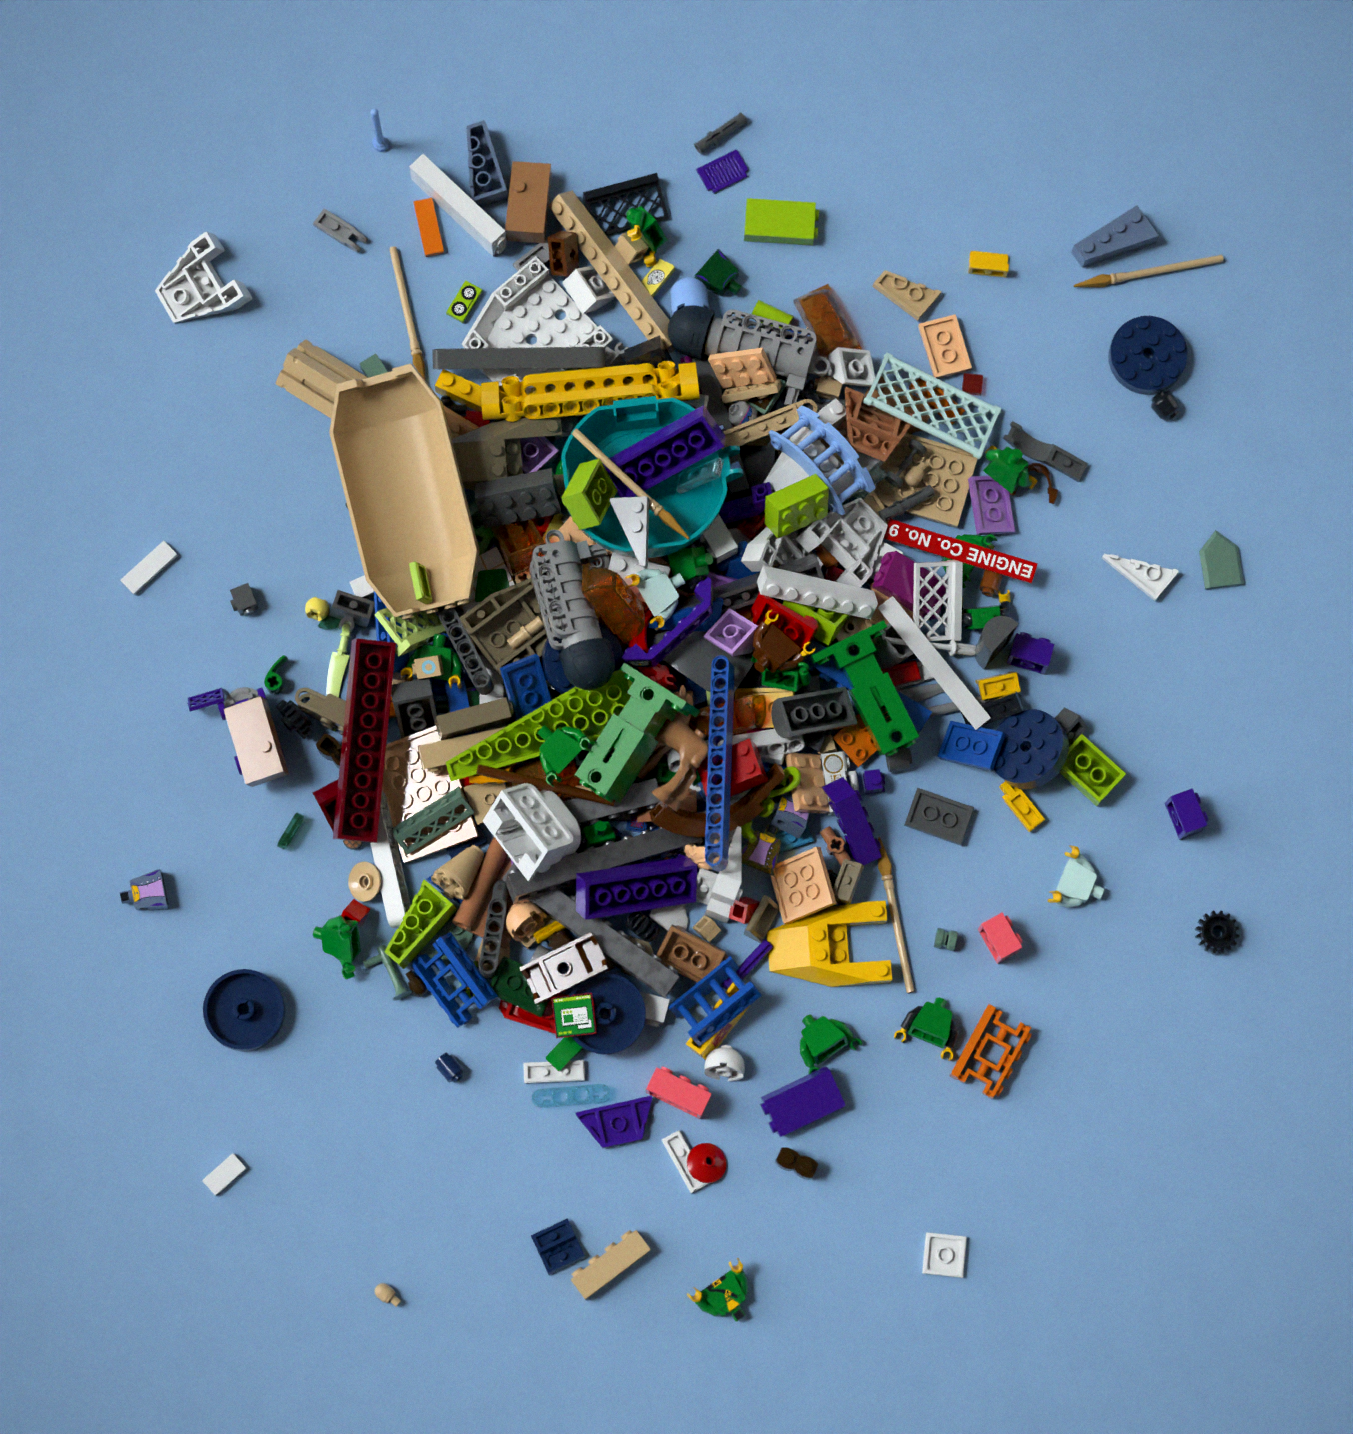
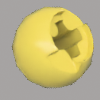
M313 597L307 601L305 613L308 618L322 621L328 616L330 606L325 599Z

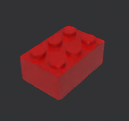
M750 738L732 745L731 796L768 781L757 745ZM708 756L697 769L706 797ZM723 759L719 760L716 766L721 765ZM719 779L716 785L721 784L723 779Z

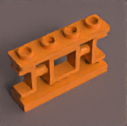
M988 1004L949 1076L955 1080L958 1079L962 1083H965L968 1075L986 1084L982 1094L993 1099L994 1096L999 1097L1004 1088L1001 1085L1004 1078L1008 1079L1011 1075L1013 1068L1010 1066L1013 1061L1017 1062L1023 1052L1020 1048L1023 1043H1028L1032 1033L1029 1032L1031 1027L1024 1025L1022 1022L1018 1024L1016 1030L999 1022L1002 1011ZM993 1015L995 1018L991 1024L1000 1028L996 1038L986 1033L982 1040L980 1036ZM1021 1030L1023 1034L1012 1054L1009 1055L1008 1053L1012 1046L1004 1043L1003 1040L1007 1033L1017 1037ZM987 1040L1005 1049L997 1065L979 1056ZM975 1050L976 1053L973 1059L981 1063L977 1073L967 1068L964 1075L961 1074L972 1051ZM1001 1066H1003L1004 1069L993 1090H990L992 1081L984 1077L988 1068L998 1072Z

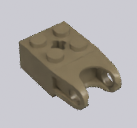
M309 688L299 689L295 694V701L301 711L322 722L323 727L329 730L333 728L339 730V734L343 736L346 701L330 693L324 696ZM310 698L308 702L302 703L303 699Z

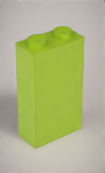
M747 198L744 241L813 245L814 239L818 237V228L815 227V221L819 220V209H816V202Z

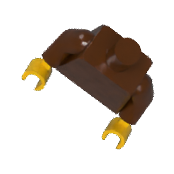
M769 610L765 615L766 620L761 622L753 635V647L755 650L752 655L757 659L754 666L759 672H764L766 668L771 673H775L777 670H793L798 666V663L806 659V655L814 654L815 648L811 652L806 651V647L811 643L807 642L803 646V651L799 652L801 648L774 624L770 626L771 622L778 619V614L772 620L769 618V613L772 610Z

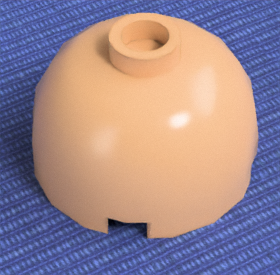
M516 903L509 909L506 917V928L515 941L521 942L525 936L528 938L533 937V934L544 926L545 922L543 919L547 916L534 903Z

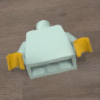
M644 569L635 574L627 575L625 579H632V584L628 586H637L655 617L650 620V624L656 621L658 627L655 630L660 629L673 615L678 605L679 595L675 589L685 584L681 574L678 573L669 579L666 572H662L659 569Z
M1069 845L1072 848V852H1065V856L1072 859L1069 858L1056 891H1049V893L1053 894V899L1047 900L1049 903H1056L1065 908L1081 906L1087 902L1089 895L1101 899L1104 888L1094 884L1097 878L1094 868L1080 853L1079 848Z

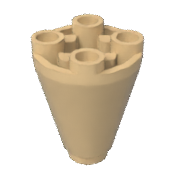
M475 845L466 848L436 869L431 880L444 890L443 894L447 898L464 899L482 863L483 851Z

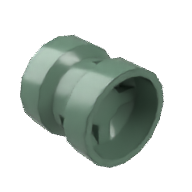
M937 928L934 947H945L947 950L954 951L957 931L951 930L947 932L942 928Z

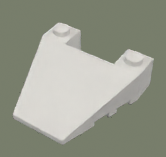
M209 232L203 233L189 244L188 250L177 260L176 266L172 271L168 272L155 290L173 323L237 310L253 299L243 282L233 280L226 286L221 282L210 261L225 250L217 236Z
M860 497L843 505L844 515L829 512L828 516L804 527L795 538L808 553L822 544L846 569L836 582L861 587L872 575V567L874 561L877 560V552L888 526Z
M766 527L747 544L741 562L752 572H759L762 570L763 565L776 567L809 556L810 552L808 553L795 539L804 527L780 538H777Z
M737 826L729 846L728 866L719 872L705 912L706 916L727 923L729 920L730 907L733 906L735 900L739 901L743 891L739 889L742 882L741 827Z

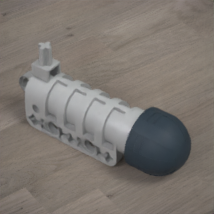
M686 306L679 309L671 317L668 324V337L672 346L681 354L693 358L702 359L703 355L710 356L711 354L763 348L775 374L788 377L786 382L788 392L784 405L787 406L797 402L799 392L803 393L809 373L824 376L830 370L829 361L824 357L815 355L817 348L815 333L804 328L734 309L725 312L723 319L714 317V310L699 306ZM751 325L755 326L754 329H748ZM786 336H792V337H793V338L790 339V340L785 339ZM820 361L825 362L827 368L825 371L820 372L816 369V364Z
M550 530L546 535L545 544L539 545L533 550L532 561L529 567L547 637L553 649L562 650L559 656L565 676L569 682L583 690H595L604 686L611 679L614 672L615 659L610 641L602 638L582 565L589 564L591 557L606 555L607 551L598 544L588 546L587 540L576 543L565 541L560 531ZM557 536L560 541L551 543L549 537ZM539 552H542V555H545V556H541V557H540V556H538V553H539ZM557 637L562 639V642L558 643V641H556L555 638Z

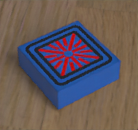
M637 812L632 813L631 821L627 820L626 831L642 833L646 831L647 822H637Z

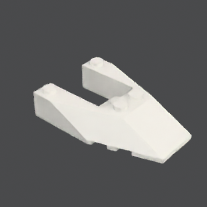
M835 398L817 413L820 415L818 419L825 424L829 422L834 428H837L846 418V408ZM803 427L791 436L789 440L798 445L814 431ZM821 437L803 450L812 461L827 449L819 441L822 439ZM782 452L764 483L770 482L772 492L774 493L809 477V475L792 458ZM861 452L858 453V462L862 468H867L869 474L883 464L881 460ZM832 455L819 465L818 468L827 479L843 465ZM848 471L831 486L835 493L840 495L854 483V478L850 471Z

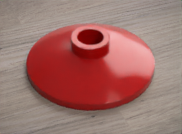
M701 1143L689 1152L687 1168L692 1177L697 1181L713 1183L719 1180L725 1173L726 1158L717 1146L710 1143ZM706 1158L712 1161L711 1165L706 1163Z

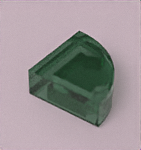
M328 614L319 623L318 627L323 630L337 629L341 619L329 616Z

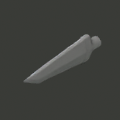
M938 683L897 689V691L915 702H920L944 692Z

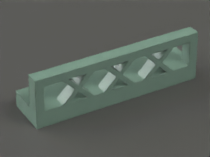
M457 787L393 827L394 838L408 855L472 815L474 810L465 799L461 788ZM461 804L467 809L461 814L454 813L455 808ZM447 816L449 821L445 824L438 823V818ZM424 827H433L432 832L428 835L421 834V830ZM408 837L416 838L415 843L407 846L403 840Z

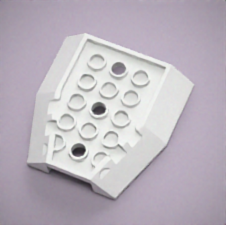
M535 256L491 294L462 342L463 348L605 347L613 341V338L601 325L597 327L586 314H582L577 308L576 303L549 275V269ZM562 311L566 314V317L563 320H558L555 318V314ZM529 336H534L537 342L530 345L526 342V339ZM580 368L480 370L491 382L499 381L500 386L502 385V379L507 376H516L520 382L529 374L579 370Z

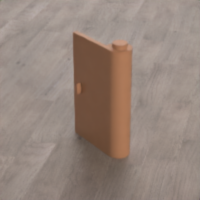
M493 837L483 857L467 896L462 900L452 921L459 928L481 938L484 936L488 906L492 900L494 885L498 880H502L511 867V858L495 837ZM510 893L500 945L507 949L512 939L511 934L506 928V917L509 909L516 904L513 903ZM526 899V900H523V901H520V902H516V903L519 904V903H522V902H529V901ZM500 906L492 907L495 913H500L503 910ZM497 925L489 926L491 932L500 930Z

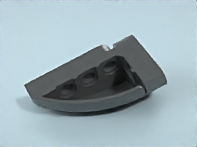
M668 631L652 635L647 641L648 649L654 644H658ZM693 631L663 659L670 666L710 692L712 661L716 656L724 655L735 668V692L753 665V662H751L753 651L749 654L732 656L706 640L703 636L707 632ZM722 634L718 635V637L725 638ZM723 664L720 667V670L724 669L726 667V664ZM726 683L721 684L719 689H722Z

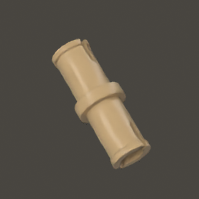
M537 616L525 627L521 626V630L507 639V642L515 650L527 639L531 640L533 638L532 635L545 627L544 622Z

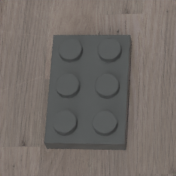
M917 788L904 826L961 845L974 807Z

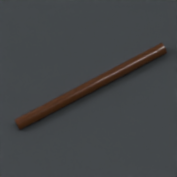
M478 764L476 774L517 784L529 783L538 789L609 806H614L615 800L611 803L595 794L594 791L553 782L554 787H552L546 780Z

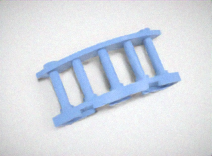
M802 405L797 409L799 421L781 435L773 430L769 431L771 444L775 449L782 451L792 458L809 476L817 474L829 488L828 509L831 512L844 515L845 511L841 503L858 489L871 493L876 487L867 468H862L858 462L859 455L841 433L829 422L825 424L818 419L820 418L819 414ZM803 427L814 431L798 445L788 440ZM821 437L830 447L812 461L803 450ZM834 453H837L843 460L844 465L826 479L818 466ZM850 471L854 478V483L837 496L831 485Z

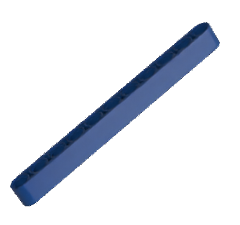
M724 655L716 656L711 664L705 861L713 870L719 872L726 869L729 857L735 676L734 665ZM723 664H726V667L720 670V667ZM726 683L722 689H719L721 684ZM722 702H725V705L722 708H719V705ZM724 721L723 726L718 727V724ZM724 740L723 744L717 747L718 743ZM723 759L722 764L719 765V766H716V765H717V762H718L719 760ZM719 779H723L721 784L716 785ZM722 798L721 802L715 805L717 799ZM721 817V821L718 824H714L715 820ZM717 837H721L720 841L714 844V840ZM720 856L719 861L713 864L714 859Z

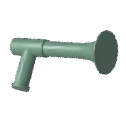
M385 945L377 948L379 955L363 961L366 969L381 961L383 962L395 988L394 1001L403 999L412 993L411 990H406L401 984L391 958L384 952L386 950Z

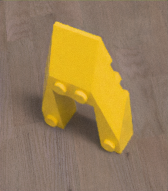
M886 900L827 907L792 923L783 924L769 930L766 934L767 941L773 947L768 953L769 972L799 978L828 987L891 983V960L849 963L846 926L886 924Z

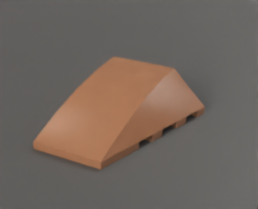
M846 387L845 403L849 444L854 450L885 462L911 427V424L897 417L893 419L861 406L864 394ZM904 410V413H906V414H908V415H910V416L913 415L912 413L907 412V411Z

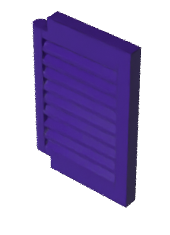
M737 149L697 168L696 171L707 191L712 190L714 194L746 178L747 174L745 172L748 171V168Z

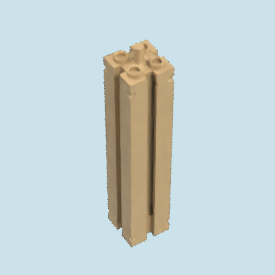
M305 339L298 345L297 349L294 348L287 354L283 363L284 368L280 371L275 384L285 388L287 392L329 418H332L337 384L353 379L362 380L368 377L318 346H313L310 341ZM449 428L452 439L460 436V434L452 432V429Z

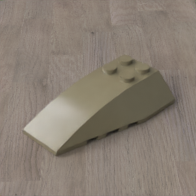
M531 578L489 595L459 618L471 640L501 677L500 668L533 654H537L540 658L544 644L548 639L546 629L543 627L532 635L533 638L531 640L527 639L515 650L507 642V639L521 630V626L525 627L537 616L542 619Z

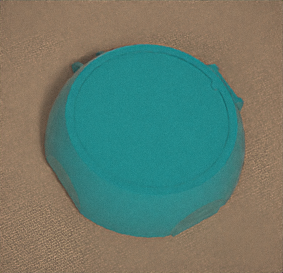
M656 396L617 400L613 401V405L599 406L593 409L576 425L573 431L575 429L581 431L610 458L696 409L675 398L656 399ZM572 432L565 443L561 455L565 490L579 464L598 459L572 435ZM728 446L723 450L721 448L644 491L673 516L690 538H685L663 523L660 517L654 515V512L649 509L648 558L677 552L695 542L710 528L724 504L727 494L726 483L744 475L742 469L730 468L729 458L740 453L739 446ZM617 492L614 498H620ZM611 504L600 525L581 529L586 536L601 547L623 556L637 558Z

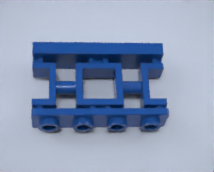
M449 932L439 937L432 944L438 952L432 959L425 953L419 956L417 960H414L411 966L425 983L426 988L436 998L439 1006L449 1016L450 1021L459 1028L473 1018L467 1010L475 1003L479 1009H482L498 996L453 934ZM444 955L451 962L448 966L441 959ZM434 964L441 971L438 975L431 968ZM450 971L453 972L461 983V986L455 992L444 978ZM468 987L475 995L471 999L465 992ZM458 996L464 1003L461 1008L454 1000Z

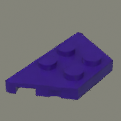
M652 1095L576 1112V1116L602 1148L639 1141L643 1138Z

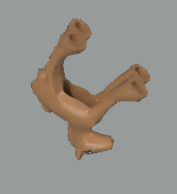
M684 685L681 686L680 692L673 693L693 706V691L686 692ZM679 711L673 721L668 719L663 724L655 737V740L659 742L654 749L655 752L649 757L638 774V777L644 780L647 774L657 766L665 754L672 748L677 753H680V767L675 776L667 784L652 791L653 795L676 812L681 807V802L686 797L689 787L696 779L697 769L708 756L709 745L704 740L706 735L699 729L694 731L690 728L691 714L687 717Z

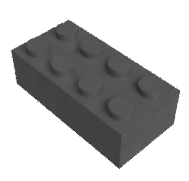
M552 468L475 484V500L485 529L562 513L561 497Z

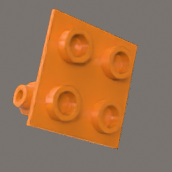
M860 714L855 716L858 724L842 728L833 737L835 742L848 755L849 761L851 763L854 762L857 767L862 765L877 751Z

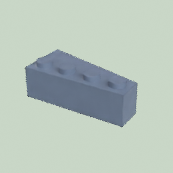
M1138 205L1076 243L1071 253L1083 268L1104 261L1107 258L1116 257L1125 252L1155 244L1159 235Z

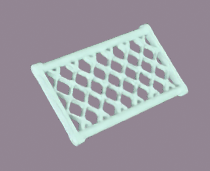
M888 352L884 354L882 364L863 402L972 454L977 459L982 457L984 447L999 413H1001L1000 407L980 400L894 358ZM886 363L891 364V370H884ZM903 370L909 373V378L902 379L898 372ZM886 374H895L897 381H890ZM880 376L884 378L886 383L878 384ZM920 378L926 381L927 387H919L916 380ZM911 382L915 389L908 390L904 383ZM899 384L903 392H895L892 385ZM888 387L892 394L884 395L880 388ZM938 387L944 390V395L937 396L933 389ZM874 389L877 390L879 394V397H877V399L872 397ZM928 390L932 398H924L921 391ZM917 393L921 400L913 401L910 394ZM955 395L961 398L962 404L955 405L951 397ZM898 396H906L909 403H901ZM894 398L897 405L892 407L886 404V399ZM946 399L950 406L943 407L939 400ZM927 402H935L938 409H930ZM923 404L927 411L919 412L915 405ZM973 404L979 407V412L972 413L968 406ZM904 407H912L915 414L910 416L904 413ZM963 407L968 415H959L956 408ZM952 410L956 417L948 418L945 411ZM988 412L993 414L991 421L985 415ZM933 413H941L944 420L937 421ZM929 415L932 422L927 424L921 421V416ZM981 416L985 423L977 424L974 417ZM962 419H970L973 426H965ZM958 421L961 428L954 429L950 422ZM939 424H947L950 431L945 433L939 430ZM980 428H988L985 435L982 434ZM976 430L979 437L972 438L968 431ZM956 433H965L967 440L964 442L958 439ZM975 441H982L979 449L974 447Z

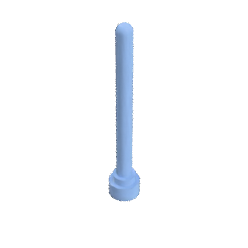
M374 108L371 110L375 132L373 147L378 152H384L388 148V140L382 133L379 111Z

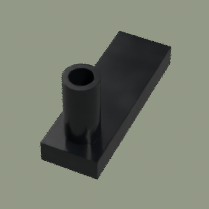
M1016 691L980 704L991 717L983 725L1022 712L1024 708L1021 703V695ZM961 712V714H962V716H963V719H964V721H965V724L971 725V723L967 720V718H966V717L963 715V713Z

